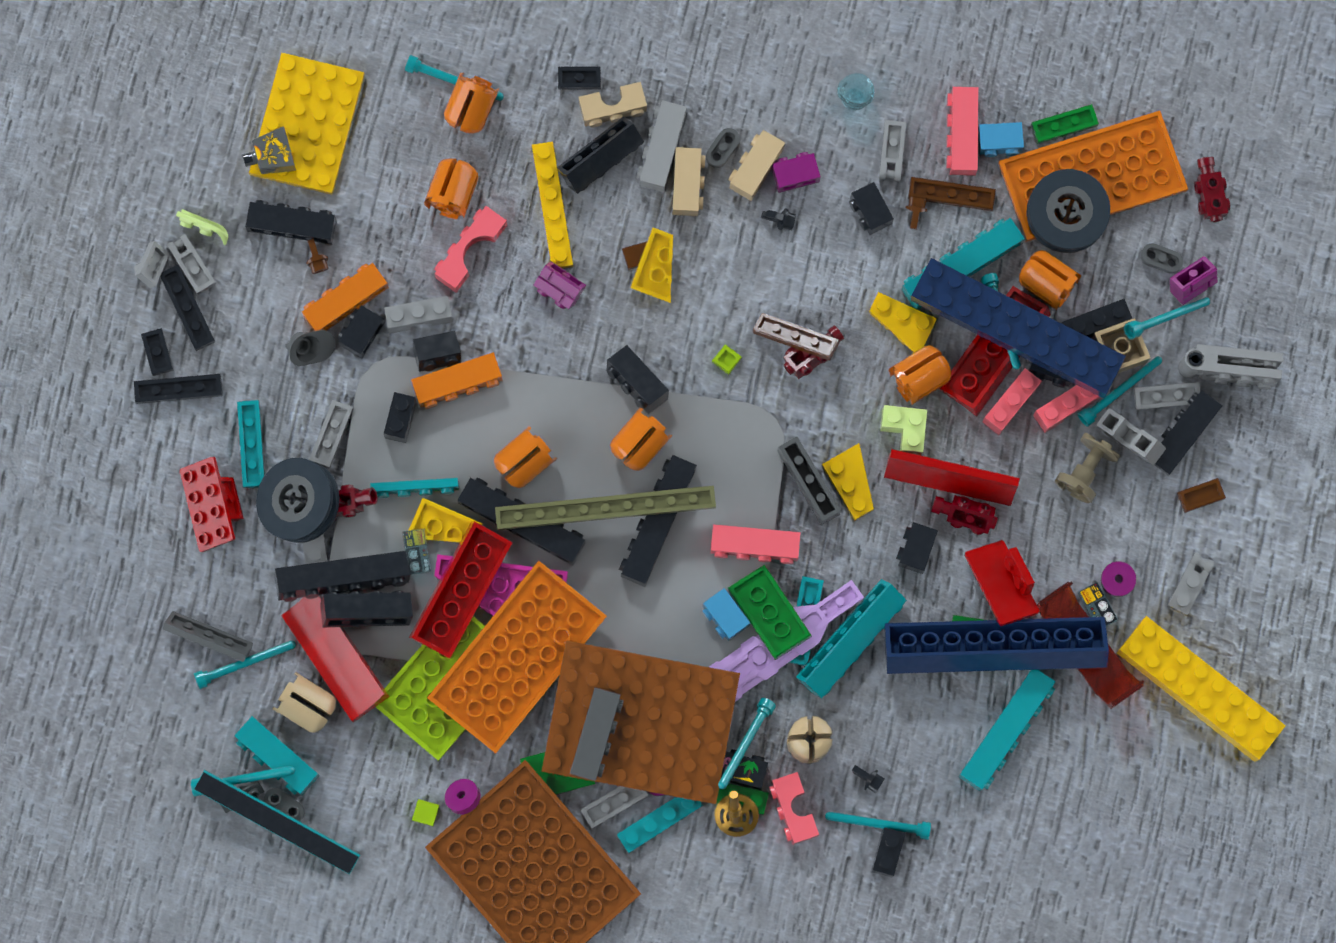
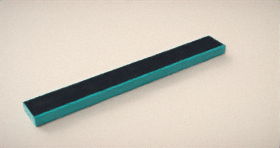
M205 769L193 789L349 875L360 857V854Z

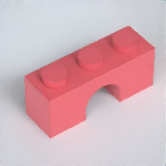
M1024 368L982 422L996 434L1000 435L1042 381Z
M1076 385L1037 409L1033 416L1044 433H1046L1073 413L1093 404L1100 397Z
M798 772L772 780V786L769 789L772 798H777L780 807L776 809L780 820H785L787 828H784L787 841L792 840L794 845L818 837L819 832L813 815L798 816L791 808L792 800L805 793Z

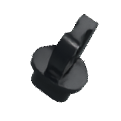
M785 208L781 213L772 210L763 211L761 218L776 222L778 229L781 231L783 228L792 231L796 214L788 212V209Z
M856 765L852 769L856 776L866 781L864 790L868 788L876 793L885 778L877 774L878 770L869 774Z

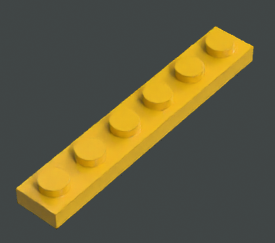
M553 141L533 144L532 151L550 261L562 269L573 267Z

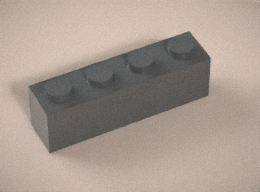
M795 437L779 446L777 450L820 525L839 516L841 509L799 438Z
M597 687L594 688L570 774L596 781L597 776L602 777L605 764H601L603 755L608 756L611 743L607 742L609 734L614 735L617 721H614L616 712H621L624 700L620 699L621 694Z

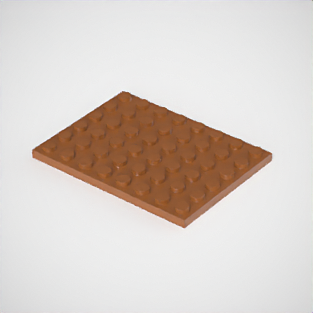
M566 640L542 772L593 781L570 774L594 688L597 687L621 694L620 699L624 700L621 712H616L614 721H617L614 735L609 734L607 742L611 743L608 756L603 755L601 764H605L602 777L597 776L595 782L716 804L719 791L718 783L722 775L740 673Z
M526 760L486 793L473 811L461 815L425 846L426 850L506 943H586L641 895L639 890Z

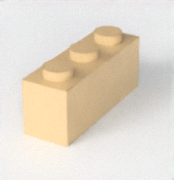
M765 130L760 135L756 134L750 144L753 146L750 152L745 151L739 161L741 163L738 171L734 169L728 179L731 181L729 188L750 201L756 195L772 169V164L775 163L785 147V142Z
M676 147L672 215L698 216V211L703 210V197H699V190L704 189V176H700L701 168H705V155H701L702 148Z

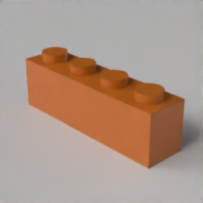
M373 263L362 265L357 270V274L352 277H345L339 282L340 285L338 287L326 290L321 295L322 298L316 302L313 300L303 307V317L313 331L329 330L352 314L355 309L358 310L361 305H365L389 288L388 283Z
M494 352L411 379L420 408L425 406V409L438 405L437 402L446 400V402L456 400L458 395L464 393L466 395L477 393L479 388L485 386L493 388L498 386L500 381H503Z

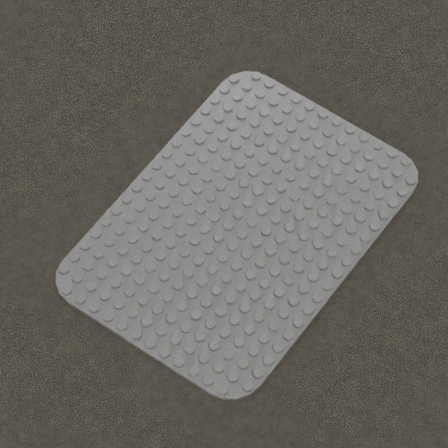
M387 357L372 364L361 376L355 392L341 486L354 485L355 488L363 490L370 488V483L445 478H458L459 490H454L455 493L441 494V491H433L432 495L422 496L419 492L411 493V496L398 497V494H389L388 498H378L375 505L366 506L364 504V512L356 513L355 517H337L330 561L406 551L407 553L406 548L419 547L423 572L410 573L409 583L400 587L389 585L379 590L367 588L360 591V593H371L373 591L392 593L398 590L411 592L413 618L409 626L343 627L361 655L409 661L422 645L409 638L440 581L434 576L437 554L453 556L460 542L426 540L425 545L406 547L404 532L409 530L422 498L481 522L484 527L513 542L502 563L533 567L539 560L549 569L568 571L567 584L607 615L585 644L709 667L740 648L741 644L752 636L758 635L750 623L749 627L728 641L726 637L722 639L715 630L717 627L713 620L709 621L702 610L704 609L703 603L723 588L726 589L735 601L728 587L763 565L766 566L768 571L770 570V562H760L758 558L750 557L749 560L736 559L737 556L728 555V558H716L715 554H710L713 524L775 530L784 464L777 450L779 446L785 443L784 433L777 419L764 408L746 402L669 392L668 400L650 414L644 409L641 413L647 417L653 416L666 427L664 433L667 436L670 434L672 437L644 469L637 471L628 468L622 463L626 457L622 460L616 458L610 447L612 439L639 409L634 402L635 399L630 394L624 393L620 385L500 369L503 381H500L498 386L493 388L485 386L479 388L477 393L471 395L464 393L458 395L456 400L450 402L443 400L437 402V406L425 409V406L421 408L419 406L411 379L447 368L446 366L429 372H419L415 357ZM394 392L416 397L417 401L406 443L385 439L383 434ZM530 426L529 432L533 436H540L551 449L548 453L552 459L557 457V460L526 486L516 488L511 486L504 477L537 448L532 450L503 475L496 469L494 457ZM672 455H675L697 465L688 488L714 486L716 509L677 512L648 582L643 587L622 578V571L619 570L623 558L628 559L631 552L627 550L632 538H637L639 533L636 530L640 519H645L646 516L565 523L564 529L570 532L572 529L583 534V539H585V545L572 566L506 529L497 530V524L458 504V498L470 477L474 480L478 477L488 483L487 487L493 490L495 488L501 489L507 493V498L513 501L517 498L525 504L653 492L657 480H662L665 472L662 471L666 459L671 460ZM428 558L430 571H425L423 559ZM350 591L341 592L340 594H348ZM480 607L477 608L473 615L484 626L493 617Z

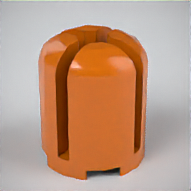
M463 72L459 74L444 111V119L455 129L457 126H461L460 131L478 133L484 128L499 88L494 90L491 88V82L478 76H474L471 79L463 77Z
M454 158L441 160L436 168L424 205L428 209H430V206L441 211V216L458 219L459 216L464 218L478 182V173L475 168L468 162L457 161Z
M1039 250L1033 253L1030 260L1023 266L1019 274V283L1023 288L1057 310L1070 296V292L1074 287L1073 284H1078L1082 275L1049 252Z
M928 345L889 368L890 377L895 375L898 385L897 390L906 402L911 400V405L947 384L951 378V369L948 361L942 356L939 349Z
M642 408L636 411L610 443L614 456L621 460L626 457L622 463L628 468L637 471L644 469L672 437V435L669 434L667 436L664 433L666 427L653 416L647 417L641 413Z
M530 426L494 457L495 467L503 475L532 450L537 448L504 477L511 486L516 488L526 486L557 460V457L553 459L548 453L551 449L540 436H533L529 432Z

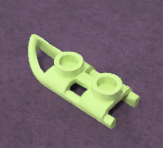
M184 209L181 212H177L176 216L180 217L181 226L190 229L193 225L197 226L201 234L210 237L213 232H216L221 237L223 245L227 244L228 233L222 225Z

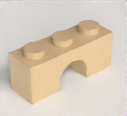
M641 82L621 86V100L613 106L606 105L601 100L599 92L580 96L579 106L585 127L590 126L594 128L601 126L602 122L611 121L614 123L623 116L639 117L644 112H647V103Z

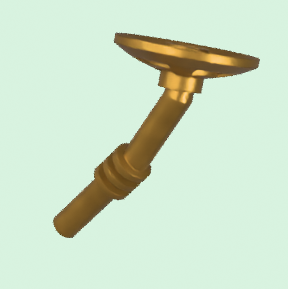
M731 791L716 806V824L727 835L734 837L745 836L752 832L758 823L759 812L754 801L745 795L738 794L736 791ZM739 801L744 802L743 807H741ZM722 808L725 810L723 814L724 823H722L720 819V812ZM750 809L753 813V821L751 824L748 823L750 819ZM744 813L746 814V821H743ZM730 826L734 828L742 827L744 830L736 832L729 830Z

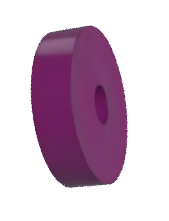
M1116 561L1110 563L1101 574L1102 588L1106 593L1114 597H1122L1129 594L1136 584L1134 569L1125 562ZM1115 576H1121L1122 582L1117 583Z
M459 779L453 782L445 793L446 805L452 812L460 815L473 811L481 798L480 789L469 779Z

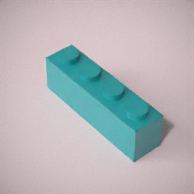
M253 716L234 735L238 739L236 744L245 752L250 749L255 754L252 758L261 766L264 763L271 769L293 766L295 768L294 774L276 777V779L279 781L280 778H283L288 783L285 787L294 795L297 792L303 795L320 776Z

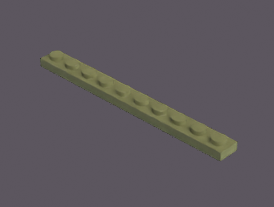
M714 486L503 506L495 507L497 530L716 509Z

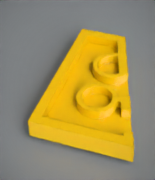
M652 227L630 286L631 289L671 303L672 234Z
M880 292L877 293L869 310V313L880 324L892 332L913 353L925 346L937 318Z
M859 443L821 465L854 521L874 510Z
M422 498L408 531L424 529L426 540L461 542L471 522L475 521L482 526L483 523Z

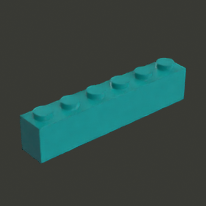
M1003 218L993 225L994 228L990 231H981L975 236L976 239L974 241L962 243L957 247L958 251L953 254L948 252L939 260L941 263L970 277L1023 244L1025 238L1011 218L1006 221ZM923 273L916 277L911 275L903 281L905 284L901 289L912 307L917 310L922 306L912 302L911 295Z
M881 579L800 671L796 678L812 694L822 699L831 691L832 686L838 679L845 675L846 670L851 664L859 659L864 649L873 643L878 633L885 628V623H889L891 618L901 611L904 603L907 601L905 597L891 583Z
M1030 670L958 777L978 791H981L983 788L988 789L994 781V778L991 776L995 770L1000 772L1007 761L1004 759L1008 751L1013 753L1019 744L1016 739L1020 733L1022 735L1026 734L1031 726L1028 723L1031 717L1038 716L1043 709V706L1040 704L1044 698L1049 699L1055 691V688L1052 686L1056 681L1040 670Z

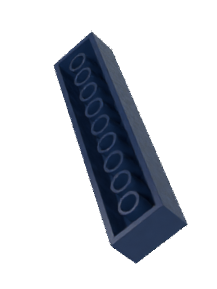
M933 258L930 259L911 295L912 302L1105 399L1126 358L1125 355Z
M1105 617L1022 619L1004 626H1000L997 620L885 623L884 641L887 674L1107 668L1109 648Z

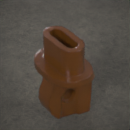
M909 198V204L905 208L912 211L910 229L917 230L919 212H928V209H925L927 199Z
M314 238L307 240L312 257L309 258L306 264L310 266L312 274L328 270V256L318 254Z

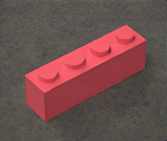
M952 87L951 93L947 94V106H951V114H947V127H950V135H947L946 147L950 148V155L946 157V168H950V175L976 176L978 170V87Z
M713 524L710 554H715L716 558H728V555L737 556L736 559L749 560L750 557L758 558L760 562H771V559L780 560L782 564H793V561H798L801 532Z

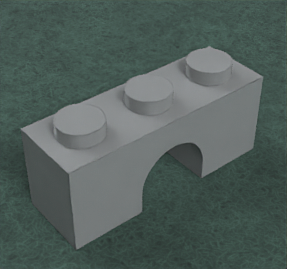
M448 296L384 307L389 334L411 330V327L419 324H432V326L453 322Z
M1108 408L1096 425L1104 434L1153 466L1166 450L1159 440L1144 430H1139L1110 408Z

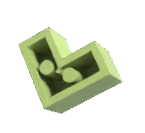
M884 405L880 431L902 433L900 451L922 456L927 410Z

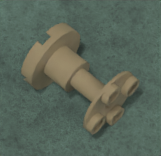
M1084 433L1080 441L1091 450L1082 465H1076L1071 475L1060 472L1054 482L1063 491L1067 489L1071 492L1070 495L1084 503H1092L1096 496V493L1089 487L1096 476L1093 471L1101 458L1117 462L1120 455L1111 450L1113 446L1104 440L1098 442L1090 434Z

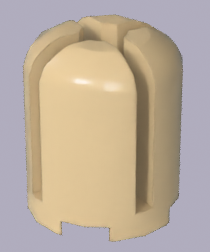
M295 672L294 675L297 678L294 683L289 682L278 700L281 701L278 709L275 707L272 709L312 733L318 732L323 729L328 720L290 697L291 693L328 716H331L335 710L336 699L329 692Z
M807 716L801 717L794 722L788 733V751L801 763L811 764L818 762L826 756L832 746L833 739H830L832 735L830 726L825 720L817 716H812L811 720L807 719ZM807 735L812 736L815 740L810 748L809 743L803 740L807 738Z

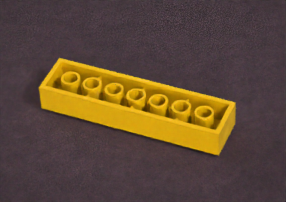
M1148 616L1141 620L1116 652L1254 762L1260 760L1286 726Z

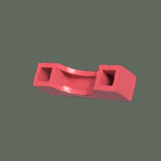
M487 206L475 213L472 225L470 227L466 226L460 234L462 238L457 244L453 243L447 251L449 254L444 261L440 260L434 269L436 271L435 278L456 293L469 277V272L464 264L467 250L473 244L480 241L495 242L507 227V220Z

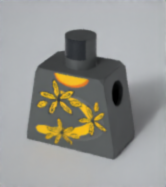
M284 127L252 141L254 151L242 154L245 166L258 164L261 174L296 171Z

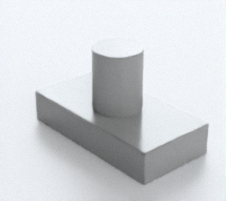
M150 242L141 262L134 267L135 276L149 288L155 287L169 257V253L157 242Z

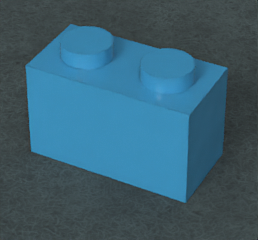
M1022 122L979 124V155L995 157L997 154L1006 153V156H1016L1022 153L1024 148Z
M725 588L703 603V614L709 621L713 620L717 625L715 630L722 639L726 637L729 641L750 626L749 620Z

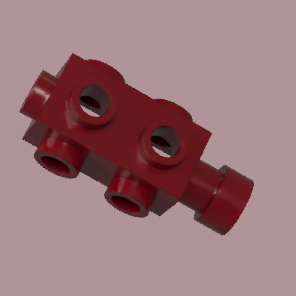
M1214 157L1200 158L1197 160L1198 169H1201V174L1197 177V181L1194 182L1195 193L1200 194L1201 202H1198V211L1200 215H1204V220L1210 219V222H1219L1230 211L1229 198H1226L1224 191L1227 188L1226 179L1222 177L1221 171L1214 172ZM1210 180L1215 181L1214 187L1210 186ZM1213 201H1218L1219 207H1214Z
M835 325L829 328L825 334L838 339L839 343L844 340L842 333ZM790 347L783 357L785 361L783 366L790 375L794 374L800 379L803 376L809 375L815 367L828 360Z
M342 485L341 490H339V508L334 521L340 516L349 518L355 517L356 513L364 512V504L366 506L377 504L376 490L373 487L360 490L355 488L354 485Z
M954 495L952 503L936 496L931 509L932 513L948 515L946 521L950 522L951 526L955 528H962V526L970 528L977 535L988 534L990 529H995L998 517L994 516L996 507L990 506L987 503L970 500L964 496Z

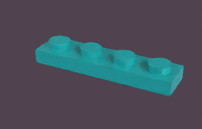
M259 400L237 402L243 488L259 487L265 476Z
M458 478L380 482L370 483V488L373 487L376 490L378 498H388L389 494H398V497L411 496V493L417 492L422 496L432 495L433 491H441V494L455 493L454 490H459Z
M802 576L796 607L818 604L824 580ZM810 650L803 655H798L788 663L806 666Z
M674 797L618 833L617 836L629 854L703 805L700 801Z

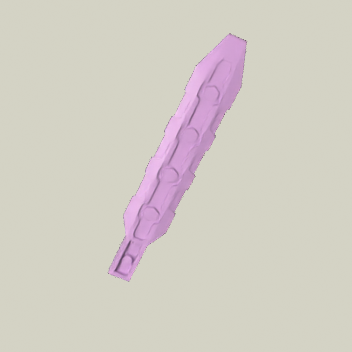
M850 580L816 605L793 607L812 637L777 660H774L757 635L755 637L752 636L742 643L740 648L709 667L740 673L736 702L742 698L744 693L761 681L775 675L778 669L798 655L805 654L819 644L828 624L863 600L864 596L854 582Z

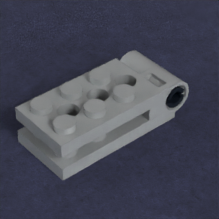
M1197 344L1181 359L1178 370L1185 378H1193L1199 375L1200 380L1215 381V384L1218 385L1237 383L1236 386L1238 387L1257 385L1259 389L1269 390L1282 379V370L1276 369L1283 362V353Z

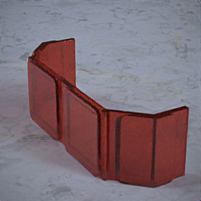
M1072 581L1066 582L1037 603L1040 610L1039 613L1043 619L1089 617L1077 601L1071 588L1073 585ZM1108 644L1107 668L1077 669L1095 694L1112 709L1142 688L1145 682L1144 680L1141 682L1137 680L1126 669Z

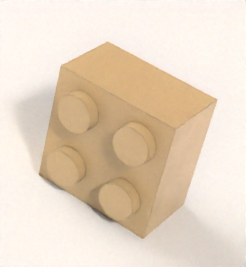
M1135 318L1095 332L1091 339L1126 356L1118 374L1146 364L1150 360V355L1142 335L1133 340H1130L1125 335L1124 325L1128 322L1136 321Z

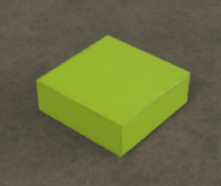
M725 344L713 358L712 363L729 375L742 357Z
M418 799L412 821L433 827L440 805Z

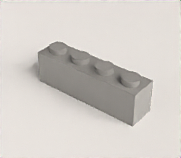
M662 100L660 106H656L653 118L657 120L655 127H650L648 138L651 139L650 145L645 146L642 156L645 159L644 166H639L637 178L640 179L639 186L661 192L665 191L686 116V106Z

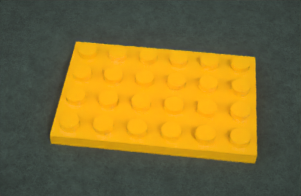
M281 52L259 137L284 127L296 171L261 174L259 165L255 164L250 166L249 175L333 195L362 87L364 72Z

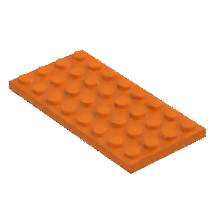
M1160 110L998 162L1026 242L1036 239L1027 221L1026 210L1029 197L1042 178L1058 170H1080L1097 179L1108 195L1110 215L1188 191V186ZM1072 198L1059 199V203L1071 199L1068 207L1066 208V215L1063 221L1061 222L1070 225L1078 223L1079 221L1077 219H1074L1072 222L1066 223L1067 218L1071 213V206L1076 200Z
M538 560L427 698L496 754L560 675L566 640L585 644L607 615Z

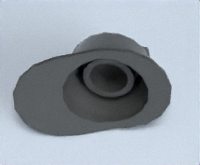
M317 330L297 332L285 346L289 351L291 362L297 366H305L328 359L335 350L336 342L330 332Z

